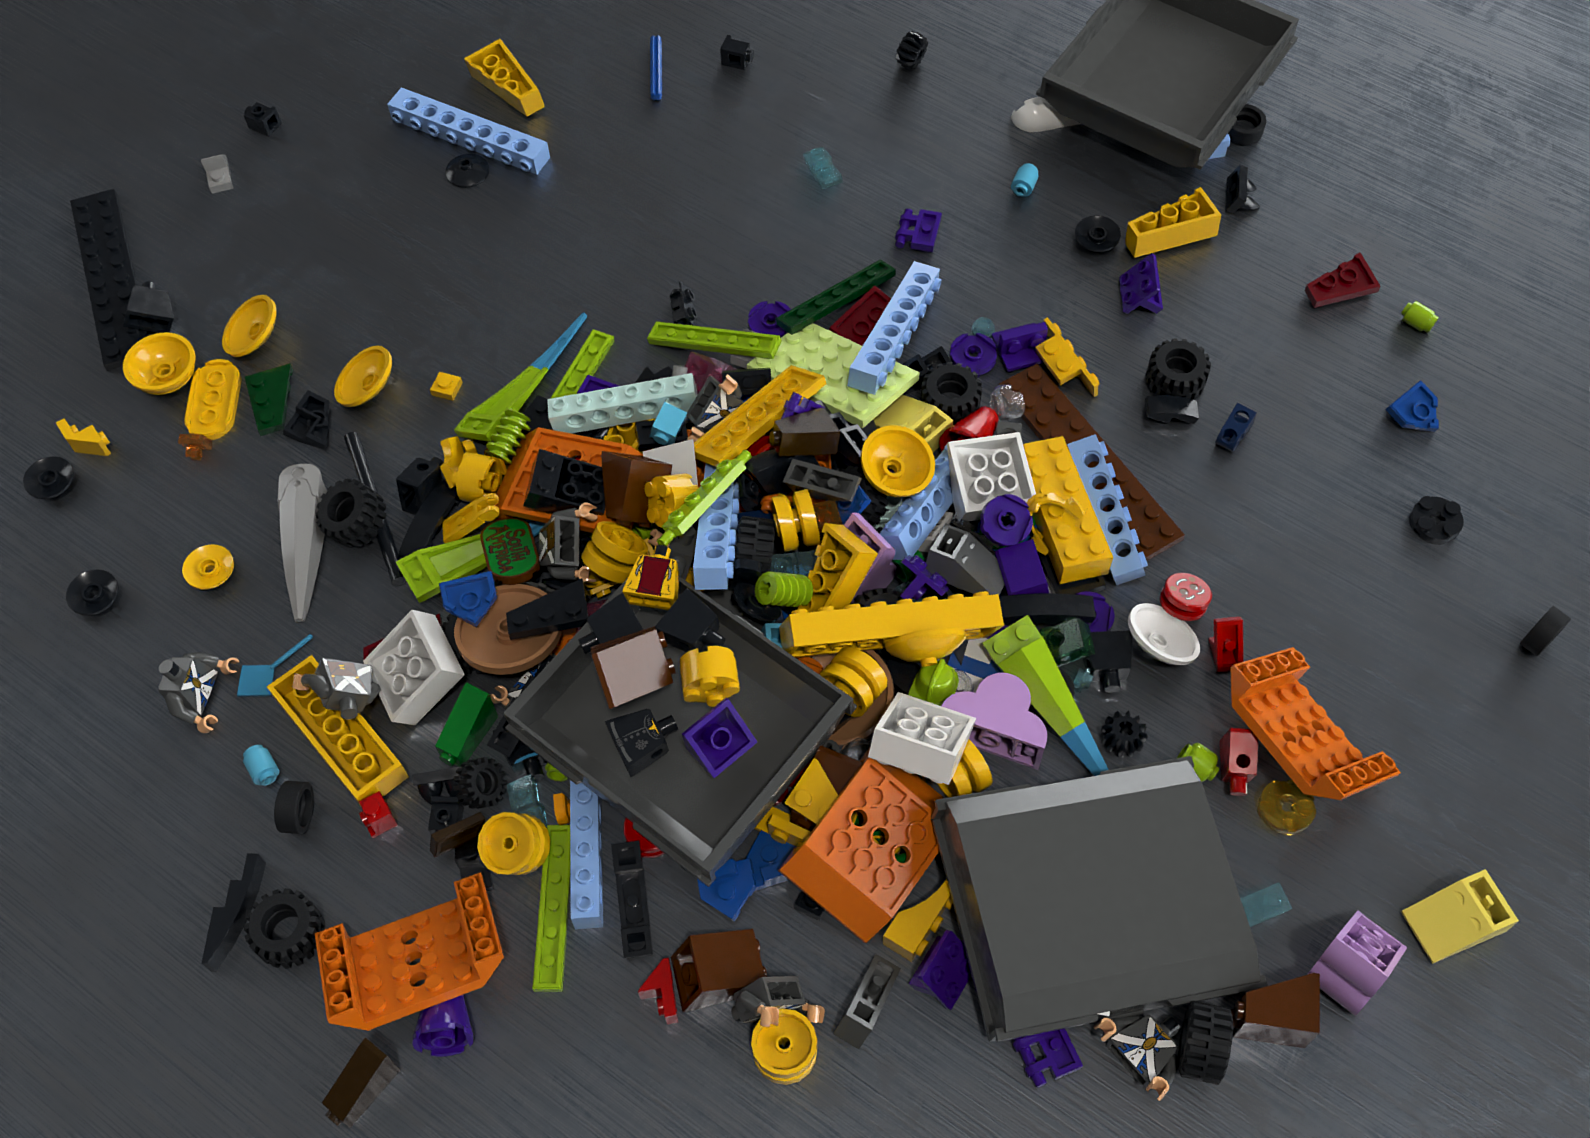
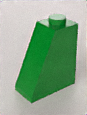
M467 682L464 685L435 745L440 755L439 759L449 766L455 764L460 767L463 762H467L498 718L489 693Z

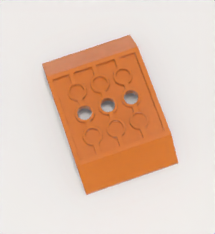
M538 427L526 434V438L520 441L522 446L517 448V455L513 456L512 464L509 465L496 493L499 497V502L495 506L499 508L500 514L493 521L513 518V516L547 523L553 513H546L523 506L533 462L539 449L569 458L579 455L581 456L580 461L602 467V451L641 456L643 454L627 444ZM605 509L604 514L597 515L598 517L594 521L579 517V530L593 533L599 522L610 521L615 523L616 519L606 516ZM631 522V525H630V526H626V525H622V526H624V527H626V528L632 530V527H633V525H634L635 522Z
M1294 647L1234 664L1231 667V701L1233 709L1303 794L1342 800L1394 778L1401 773L1396 767L1394 760L1383 751L1363 758L1360 750L1354 747L1345 737L1343 730L1332 722L1327 716L1325 709L1318 705L1309 695L1308 689L1297 681L1310 666L1305 661L1304 656Z
M870 747L860 759V762H863L804 843L794 848L778 870L864 943H867L894 917L940 851L931 815L936 808L935 800L944 798L917 774H910L901 768L884 765L875 759L869 758ZM854 811H858L863 815L864 822L861 827L854 825L851 816ZM876 829L881 830L885 835V841L882 845L874 841L873 833ZM898 847L906 852L907 858L904 863L898 862L895 858V851Z
M480 872L455 881L456 899L354 937H349L343 923L315 933L326 1016L329 1024L369 1031L484 987L504 958L482 873ZM416 938L413 943L406 944L408 940ZM420 958L419 963L410 965L412 961ZM425 980L422 985L414 987L418 981Z

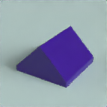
M1033 539L995 551L1008 595L1049 593L1047 580Z
M728 698L721 701L682 733L686 749L712 778L718 776L757 743V740Z

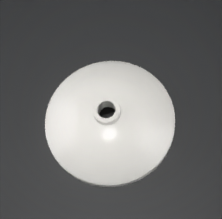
M1149 603L1136 605L1129 613L1128 625L1131 635L1137 644L1153 658L1171 665H1188L1198 657L1200 653L1198 638L1184 620L1171 616L1159 605Z

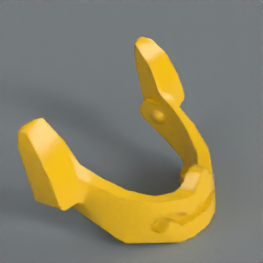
M1053 492L1035 494L1026 502L1029 507L1027 509L1030 512V516L1036 513L1039 507L1045 503L1060 505L1078 518L1085 514L1084 509L1076 499L1070 497L1064 500ZM1033 525L1031 531L1036 550L1046 556L1049 549L1043 541L1044 536Z

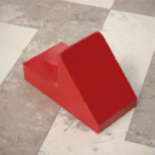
M1240 616L1214 619V637H1209V645L1217 672L1231 671V667L1234 664L1244 662L1243 619Z
M663 958L640 987L638 994L640 999L662 996V998H657L659 1016L665 1017L668 1025L679 1022L672 968L669 958Z

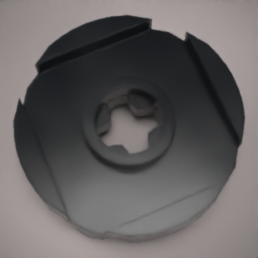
M1424 496L1412 509L1409 523L1413 530L1416 529L1420 534L1419 537L1422 540L1431 544L1441 545L1448 543L1449 540L1455 539L1463 528L1464 519L1460 512L1461 507L1457 502L1441 497ZM1430 517H1437L1441 522L1436 524L1435 520Z

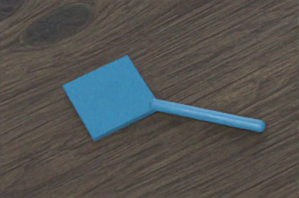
M309 634L271 665H242L237 696H271L266 686L273 682L275 668L309 642L313 635Z

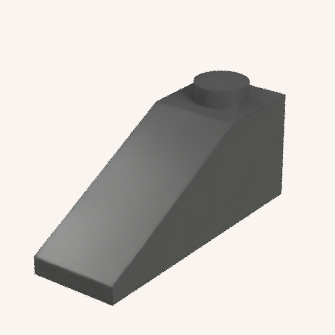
M792 459L783 482L793 492L808 489L810 497L814 499L852 502L861 478Z
M875 954L833 1034L855 1048L860 1049L872 1031L901 968Z

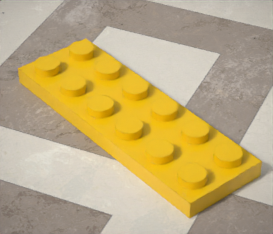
M793 365L789 366L694 442L695 459L715 467L723 460L735 459L743 450H747L759 438L765 436L774 427L776 420L781 419L785 411V402L790 400L793 392L802 396L798 404L800 406L803 397L809 399L827 384L824 375Z

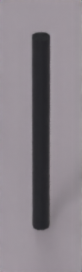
M349 432L344 436V440L357 480L377 492L358 433ZM383 519L382 523L384 525L382 529L379 528L377 531L379 534L376 537L391 583L394 586H400L406 580L396 564V561L400 560L387 519Z

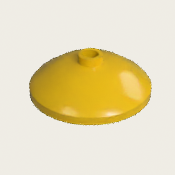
M267 295L254 296L245 301L233 313L222 336V347L226 353L233 357L245 356L257 350L268 340L277 317L276 304Z
M371 346L355 355L346 364L337 378L334 388V396L337 402L345 407L362 405L378 395L386 385L392 370V356L390 352L383 346Z
M957 628L919 631L887 641L885 649L890 655L903 661L921 662L922 667L933 666L937 664L938 659L948 656L963 643L966 635L964 630Z

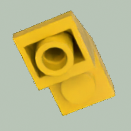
M65 418L56 422L74 452L109 456L111 454L106 446L110 444L108 438L103 431L98 433L93 425L79 431L75 424L70 426Z

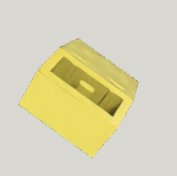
M903 394L873 419L877 429L884 426L897 425L915 431L926 440L932 452H935L940 447L939 440L944 431L953 425V419L936 406Z
M1486 869L1461 879L1401 911L1432 964L1505 933L1519 921Z

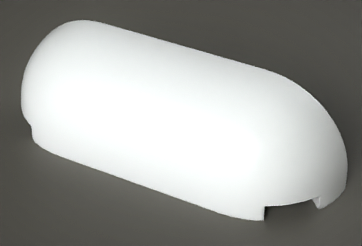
M1035 97L1024 101L1025 105L1017 111L1014 110L1011 115L1014 125L1026 132H1041L1081 124L1059 114L1042 97Z

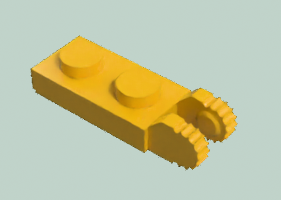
M494 493L485 494V496L475 499L445 519L442 523L443 542L448 543L459 540L480 527L485 521H493L498 517L500 511L495 506L499 502L498 495Z

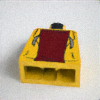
M656 545L653 556L643 554L638 556L622 591L629 604L669 610L678 599L679 568L677 561L669 558L671 552L669 547Z

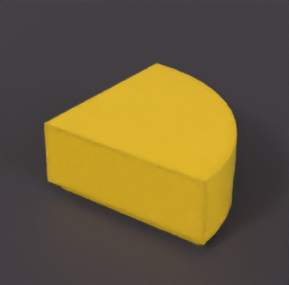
M468 439L461 442L465 453L478 454L473 441Z

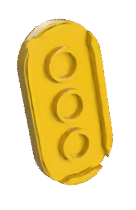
M226 359L210 360L204 363V367L201 369L199 367L193 374L184 423L189 433L198 440L211 441L227 434L233 427L242 377L238 368Z

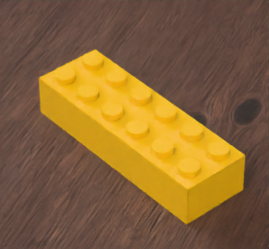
M1064 437L1023 444L1036 494L1053 492L1064 500L1073 497L1081 504L1085 512L1084 516L1078 518L1060 505L1045 503L1039 507L1036 513H1033L1037 528L1043 534V541L1049 549L1048 556L1059 584L1109 574L1113 555Z
M312 655L266 686L277 703L359 805V801L380 791L382 796H385L409 778L400 761L360 713L353 719H343L340 711L323 707L320 697L310 687L308 690H297L292 687L294 673L300 675L315 673L319 663Z

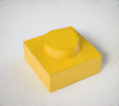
M439 372L430 388L431 395L454 401L463 383L462 379L459 376Z

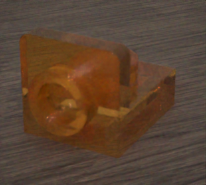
M828 500L813 504L820 535V544L824 536L822 532L824 523L843 525L835 501Z

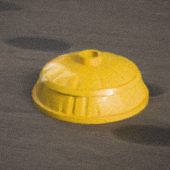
M167 332L152 334L139 340L129 349L123 361V373L132 386L143 392L154 395L169 394L183 387L191 378L195 368V351L191 343L181 335Z
M897 425L878 428L867 437L862 446L861 465L864 475L877 491L891 497L915 495L924 490L933 478L935 472L933 452L926 440L909 428ZM887 468L893 469L894 473H891Z

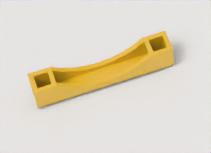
M947 879L928 899L912 908L897 913L883 935V945L910 962L914 960L916 955L921 957L929 945V941L926 940L931 931L936 933L944 920L941 917L946 908L951 910L954 906Z

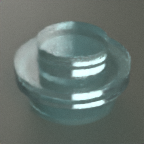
M986 317L978 318L972 325V334L976 336V333H981L991 338L992 334L995 333V326L992 320Z
M1080 667L1073 682L1074 688L1078 689L1077 692L1081 693L1082 689L1088 690L1094 677L1089 674L1091 669L1088 667L1087 669Z

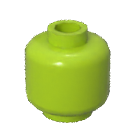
M1199 742L1185 745L1177 758L1191 756L1194 763L1193 769L1201 782L1213 780L1219 771V767L1216 766L1218 756Z

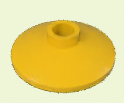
M215 544L204 545L195 549L187 556L183 563L182 574L190 586L201 590L212 589L223 584L230 577L234 568V559L231 553L223 546Z

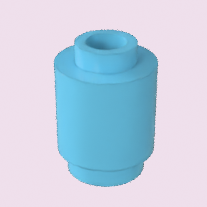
M1026 163L1018 168L1011 183V189L1017 196L1027 197L1032 193L1039 177L1037 167Z
M254 745L245 750L243 753V763L254 784L263 786L272 784L280 771L269 750L264 748L263 745Z

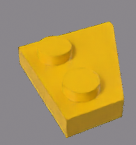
M816 758L812 760L784 803L817 825L838 797V794Z

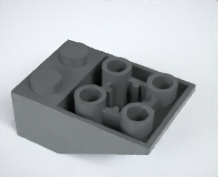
M945 524L929 550L926 569L932 574L935 572L939 573L948 581L947 584L959 590H965L972 594L987 591L989 595H1000L1005 583L997 558L971 533Z

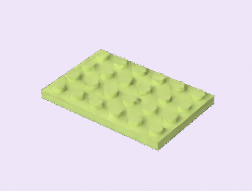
M814 323L793 335L787 333L781 337L782 342L774 359L755 357L747 364V369L770 368L771 381L791 365L824 375L827 384L815 395L811 396L809 400L813 402L821 400L832 414L840 412L846 421L854 425L858 424L862 429L919 381L920 373L895 362L893 371L891 373L888 372L885 385L883 387L880 386L875 395L848 387L850 366L862 346Z

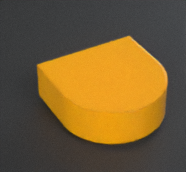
M563 793L553 794L554 811L558 824L570 823V800Z

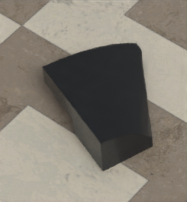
M307 390L296 406L295 414L283 429V435L298 442L325 449L328 441L329 400Z

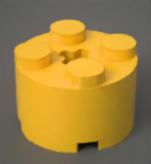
M469 452L464 453L458 471H455L452 475V485L456 486L459 499L471 503L475 499L485 496V494H496L502 483V475H505L507 472L506 465L500 458Z
M682 473L657 476L651 482L645 484V494L649 497L647 518L650 523H655L662 528V525L668 520V516L685 503L684 500L688 495L698 489L697 484H692L690 480L692 478L691 475Z
M707 646L708 651L698 653V648L690 650L680 658L684 701L707 702L708 706L715 707L723 699L729 698L740 691L736 659L731 649L722 646Z

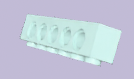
M683 374L547 399L548 418L553 430L571 434L655 419L664 402L688 412L698 392L693 374Z

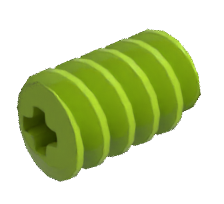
M507 408L504 412L507 417L500 419L502 425H497L495 428L498 434L494 433L491 435L490 438L493 442L486 444V448L489 451L486 450L485 452L489 456L502 459L506 464H512V461L507 456L517 455L512 447L520 448L522 446L517 441V438H526L521 431H530L531 428L526 422H531V420L524 414Z
M768 571L758 578L755 585V596L762 605L805 606L812 599L813 585L811 580L802 574Z

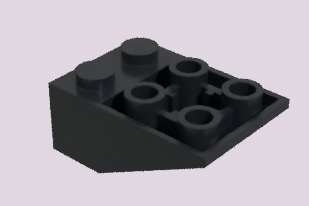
M539 449L533 462L523 506L546 513H554L570 508H577L578 510L581 504L587 502L597 507L589 513L603 515L605 511L602 467Z

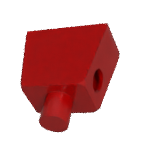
M1230 728L1220 740L1221 781L1230 782V795L1246 796L1247 783L1257 774L1258 738L1251 729Z

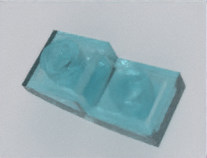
M823 146L803 153L807 166L822 189L843 182L842 174L833 165L831 155Z
M816 550L775 554L772 556L771 572L802 574L808 577L809 571L813 570L817 559L815 555Z
M530 774L507 784L512 813L531 814L540 819L547 828L545 807L539 802L536 778Z
M1280 882L1241 898L1250 927L1293 909Z

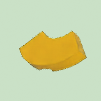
M458 436L440 441L444 453V463L440 466V469L450 489L455 487L452 485V475L455 471H458L464 455Z

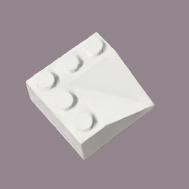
M1020 432L947 443L952 500L958 523L980 520L984 506L997 496L1012 494L1027 502L1028 499L1036 494Z
M411 610L363 661L364 664L372 665V681L380 686L378 694L391 722L416 725L465 675L436 616L416 610Z
M898 692L875 727L868 757L877 760L881 764L901 768L907 773L930 778L933 782L949 785L956 772L976 718Z

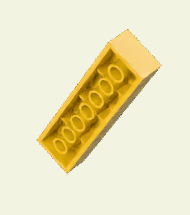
M984 591L973 594V597L954 594L948 596V599L938 600L937 596L923 598L922 602L902 599L897 601L896 604L887 605L885 601H879L870 604V607L850 604L845 606L844 609L834 610L833 606L819 608L818 612L798 609L792 611L779 626L782 649L796 658L835 654L845 647H853L861 651L885 648V643L893 638L932 629H962L965 631V640L988 638L1003 627L1004 622L999 594L989 595V592Z

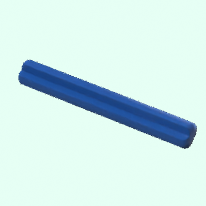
M653 35L650 38V95L653 101L661 100L662 41L659 35Z

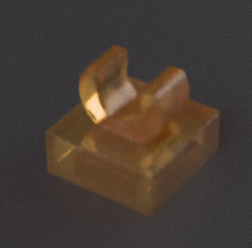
M179 434L178 443L186 448V457H191V460H202V450L212 449V440L204 435Z

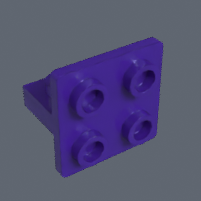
M1151 253L1119 277L1123 312L1126 314L1138 306H1142L1156 314L1163 310L1156 255Z
M1045 322L1031 323L992 334V339L1006 371L1010 372L1044 363L1035 352V346L1046 341L1048 328Z
M908 555L901 561L917 575L900 595L903 599H915L918 601L930 587L941 596L949 590L946 586L948 581L937 572L934 574L926 569L928 564L919 556L915 555L912 557Z
M946 930L942 937H936L909 982V985L914 990L936 997L949 1010L953 1008L972 976L964 944L953 931Z

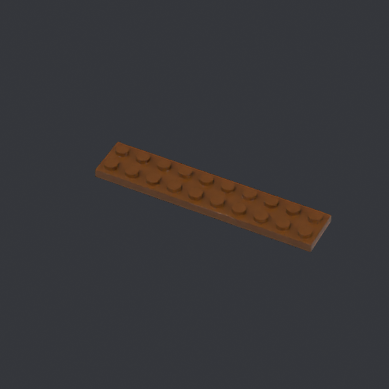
M1038 364L998 384L997 390L1040 441L1063 436L1066 444L1094 434H1096L1099 442L1104 441ZM1104 441L1109 454L1104 456L1106 464L1112 463L1116 477L1112 478L1114 486L1120 485L1124 499L1119 501L1122 508L1127 506L1132 521L1127 522L1129 529L1136 530L1140 542L1135 545L1138 553L1143 551L1146 561L1183 541L1185 534ZM1093 461L1087 467H1096L1099 462ZM1099 483L1095 489H1103L1107 484ZM1106 505L1103 511L1109 512L1113 510L1114 505ZM1114 527L1117 533H1120L1123 529L1121 527Z

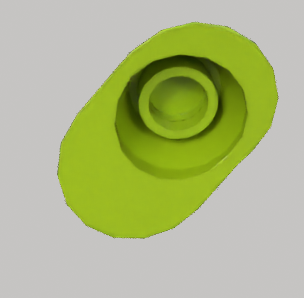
M942 658L937 661L936 665L921 667L910 688L909 696L942 706L943 702L949 696L955 694L959 682L957 672L946 664Z

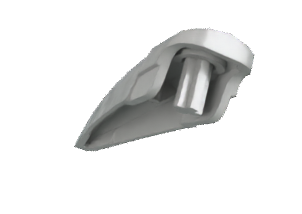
M312 464L288 466L279 475L278 484L282 558L295 622H304L308 614L325 536L321 532V528L317 526L316 512L319 510L317 505L322 500L321 496L323 493L326 494L327 490L324 486L320 470Z

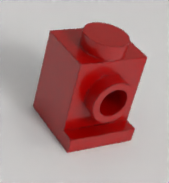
M380 791L359 801L363 809L359 815L372 838L398 826Z

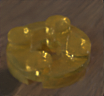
M1276 780L1269 783L1261 793L1257 812L1265 824L1272 830L1290 837L1306 830L1314 820L1316 809L1313 801L1315 799L1312 795L1303 794L1292 780ZM1280 802L1284 804L1290 802L1293 812L1284 811Z

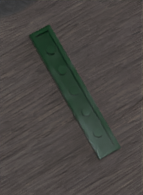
M880 259L777 317V325L793 335L868 292L872 287H877L896 276V269Z

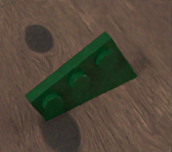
M291 363L244 377L260 436L281 431L285 428L288 408L287 396L290 393L291 387L289 382L290 376L293 374Z

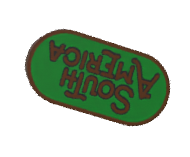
M503 518L493 521L483 528L480 539L488 571L492 572L495 582L499 580L502 581V584L506 585L521 584L530 580L535 571H539V555L531 527L525 520Z

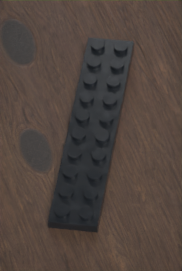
M115 189L70 200L103 365L107 371L122 367L129 349L139 340L149 336L147 330L123 327L133 286L137 285Z

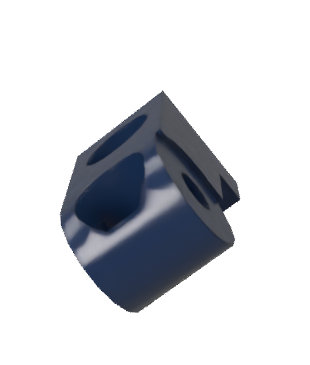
M1237 402L1218 434L1215 443L1234 452L1241 439L1244 438L1252 427L1257 412ZM1238 413L1246 414L1248 416V419L1239 415Z

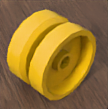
M808 489L793 493L794 509H791L789 499L784 494L771 497L777 536L780 538L784 553L798 549L799 540L797 533L799 532L803 544L807 547L820 544L817 520Z
M602 521L594 529L591 536L592 540L586 544L581 558L584 564L597 575L609 581L623 583L629 577L638 556L647 554L648 546L632 530L614 522Z
M853 647L842 648L832 659L831 664H828L819 674L853 698V703L857 705L856 710L851 714L853 717L863 716L873 704V700H876L887 687V677L880 665L868 654Z
M968 739L956 772L949 785L944 783L936 784L943 794L949 798L972 794V791L982 792L992 785L993 780L990 769L982 754Z
M502 812L492 816L483 825L478 835L477 848L481 861L489 870L497 874L526 875L536 871L544 864L550 852V836L546 826L531 814Z
M779 1009L778 1026L770 1024V1027H764L760 1025V1020L758 1021L753 1030L751 1047L755 1065L762 1076L773 1083L789 1085L801 1081L810 1074L816 1063L817 1037L814 1026L807 1017L795 1010ZM787 1044L790 1045L787 1049H782L779 1047L780 1045H783L784 1047Z

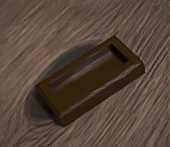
M478 812L431 834L430 852L434 858L478 838L485 824V817L481 812Z

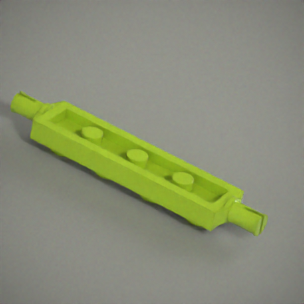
M743 450L736 459L723 460L716 466L717 470L711 476L702 480L701 486L685 498V503L668 516V520L662 525L665 533L657 539L658 545L667 546L674 538L683 535L746 469L744 464L752 457L749 451Z

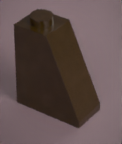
M817 408L776 420L773 431L770 432L769 440L770 445L774 447L779 456L837 454L840 430L825 408Z
M366 1037L360 1043L322 1101V1104L329 1109L325 1115L338 1127L343 1122L351 1128L400 1072V1069Z

